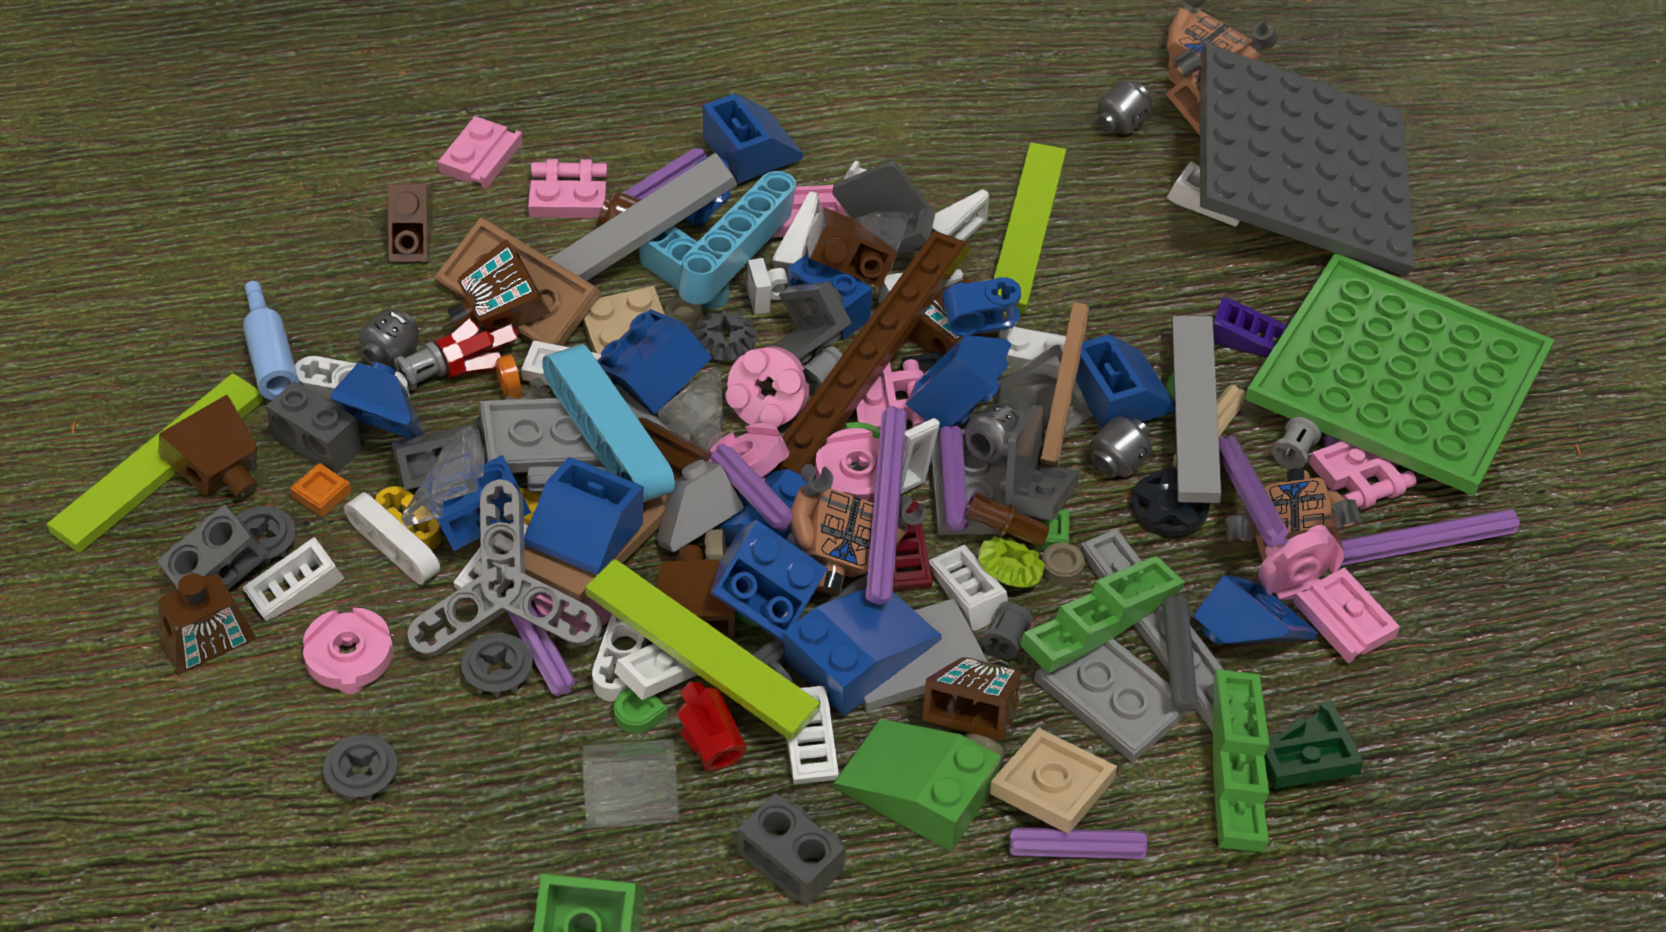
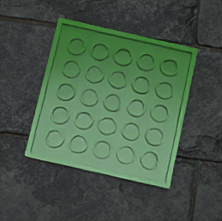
M1335 253L1247 389L1245 400L1290 419L1303 417L1311 420L1320 432L1475 496L1547 359L1555 340Z

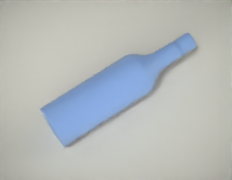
M250 281L245 285L250 313L244 319L243 331L259 392L265 398L273 400L293 381L299 383L282 318L275 310L267 307L260 283Z

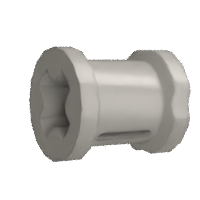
M433 342L425 344L423 350L406 358L399 356L394 359L395 369L406 377L409 391L416 389L417 383L436 374L439 377L447 374L445 360Z
M832 345L819 346L815 351V357L809 363L802 364L805 369L802 371L805 375L806 383L809 384L810 395H814L842 357V353Z
M1295 417L1288 420L1285 427V435L1274 443L1271 450L1276 462L1288 469L1302 468L1307 462V452L1310 447L1315 446L1322 435L1318 427L1311 420ZM1305 429L1306 432L1304 436H1300L1299 434L1301 433V431ZM1290 448L1293 449L1294 451L1292 452L1291 456H1288L1287 453L1290 450Z

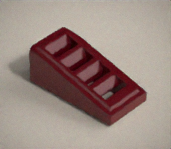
M912 501L906 513H913L917 509L918 503ZM922 522L917 525L907 524L908 531L904 537L911 536L912 538L901 539L896 546V554L915 552V554L895 556L893 592L932 587V576ZM916 566L919 568L918 571L897 573L896 570L898 568Z

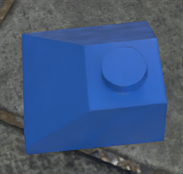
M373 362L371 367L357 363L336 386L330 396V399L339 408L356 417L357 421L407 439L425 435L404 385L395 376L396 371L389 366L378 362Z
M1223 575L1193 616L1204 625L1201 630L1204 635L1221 646L1224 643L1248 645L1314 640L1319 634L1317 630L1273 594L1272 597L1267 594L1264 587L1256 580Z

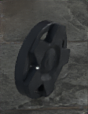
M1164 469L1163 472L1153 473L1144 477L1135 485L1131 498V510L1139 524L1155 534L1168 537L1185 536L1197 531L1207 520L1210 503L1178 502L1177 470ZM1139 501L1149 506L1145 513L1140 508ZM1202 505V511L1197 516L1193 508ZM1166 521H1174L1178 525L1171 526L1164 525L1163 523H1165Z

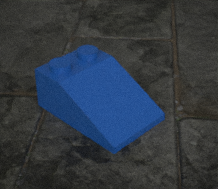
M867 588L815 607L783 632L785 661L812 687H826L828 702L843 716L864 701V697L941 641L942 635L894 592H892L891 601L886 602L885 605H878L867 601Z

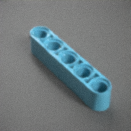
M772 171L765 174L684 255L679 282V295L683 300L692 304H704L712 300L790 218L796 189V181L791 175L782 171Z
M580 344L545 355L542 359V368L548 385L607 472L644 486L643 502L673 492L675 489V479L669 463L586 345Z

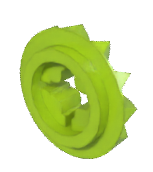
M994 536L991 541H983L978 552V561L981 567L997 581L1014 587H1031L1038 584L1042 578L1045 564L1042 560L1038 559L1039 553L1037 551L1026 548V543L1019 544L1012 537L1004 540L998 536Z

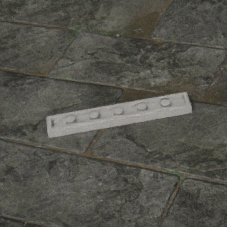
M714 153L550 259L587 281L735 187L737 183L719 156Z
M1173 316L1172 340L1178 502L1220 503L1221 480L1213 317Z
M1118 529L1081 543L1080 551L1099 579L1142 562ZM1164 602L1149 615L1135 623L1134 626L1169 672L1163 613ZM1190 625L1198 699L1195 709L1213 732L1214 674L1216 669H1224Z

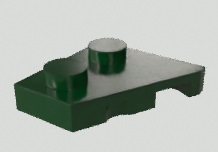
M1332 700L1321 703L1318 713L1305 721L1300 717L1288 725V729L1285 732L1270 737L1269 748L1264 756L1266 771L1275 789L1359 775L1363 766V761Z

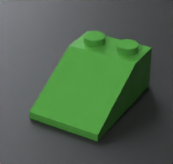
M880 719L836 779L834 788L952 852L990 796L991 780L999 773L1001 755L960 734Z
M541 874L533 932H640L645 887L636 883Z

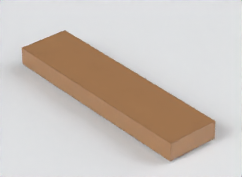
M1073 302L1041 456V464L1058 467L1088 321V304Z

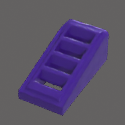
M1222 297L1213 325L1214 344L1268 357L1276 345L1272 342L1273 337L1280 338L1288 326L1234 300ZM1258 333L1265 334V337L1262 338V337L1258 336L1257 334H1258Z

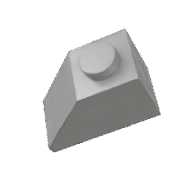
M698 460L681 471L683 476L675 480V489L669 493L656 539L660 547L675 552L744 509L722 465Z

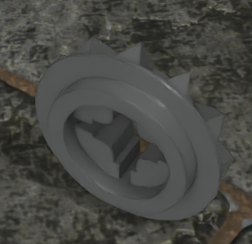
M723 308L719 315L708 312L705 320L697 321L694 336L711 355L713 360L733 361L755 347L757 330L753 326L752 318H743L740 311L734 314H727ZM729 329L730 337H728V342H724V337H722L721 330Z
M260 506L248 509L238 515L255 537H261L268 528L270 538H264L261 541L263 547L270 554L263 560L267 565H269L271 558L276 556L285 558L287 548L295 546L296 527L291 516L285 511L276 507Z
M503 633L489 634L475 640L465 650L461 660L462 673L466 684L474 686L479 695L486 691L492 692L497 698L503 691L512 690L516 693L519 684L529 681L530 671L533 667L532 654L529 647L521 639ZM505 658L506 670L499 668L495 673L490 674L489 663L497 665L500 660L503 661Z
M373 735L348 737L337 743L327 754L323 765L325 782L330 786L334 795H344L350 802L354 798L364 797L370 801L373 794L379 791L387 792L391 780L397 778L396 753L388 742ZM350 762L361 767L369 763L371 776H365L363 773H357L353 776L354 772Z

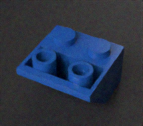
M736 93L702 105L703 139L714 153L727 162L730 173L738 183L803 159V152L768 109Z
M649 309L632 320L629 326L630 329L619 340H614L605 346L597 362L615 386L623 387L648 411L656 414L712 357L683 322Z
M1111 334L1083 342L1074 386L1101 429L1115 417H1124L1129 420L1136 418L1143 422L1175 412L1174 400L1141 350Z
M965 335L915 382L906 405L925 421L933 418L940 422L939 432L944 426L963 425L973 413L974 406L979 401L984 404L987 403L999 389L1000 384L996 381L1008 367L1009 362L1005 359L1012 344L1006 339Z
M569 456L546 481L526 531L524 545L598 575L643 525L644 486Z
M755 520L739 530L719 563L710 594L779 641L784 642L783 632L797 622L828 568L758 520Z

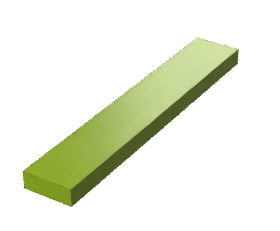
M1030 142L994 276V279L1007 277L1019 284L1021 287V298L1016 306L1019 309V313L1026 314L1067 150L1065 148ZM999 289L998 295L1001 296L1002 289Z
M232 373L162 431L226 394L231 399L241 419L259 406L264 399L257 388ZM159 433L49 521L47 526L50 533L76 552L81 553L173 477L178 471L158 454Z
M615 558L585 586L586 596L790 741H793L820 711V702Z

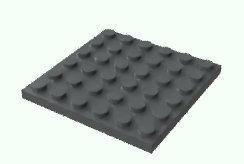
M1207 43L1200 53V61L1202 63V67H1200V207L1407 277L1414 268L1403 112L1390 106L1369 101L1359 95H1352L1335 89L1328 84L1318 83L1301 77L1294 72L1284 71L1267 65L1263 61L1253 60L1233 53L1229 49L1219 48Z

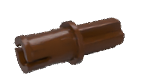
M976 491L970 497L965 509V517L990 526L997 530V534L1000 536L1008 533L1035 546H1042L1049 533L1048 525L1015 511V505L1010 504L1006 506Z

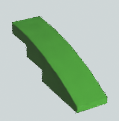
M1153 556L1096 580L1090 594L1060 606L1056 619L1024 632L1019 645L1047 673H1050L1108 642L1162 605L1168 596H1173L1183 589L1185 581L1159 557Z
M1216 669L1213 695V773L1219 848L1264 852L1269 843L1264 803L1269 795L1264 758L1269 748V738L1260 674Z

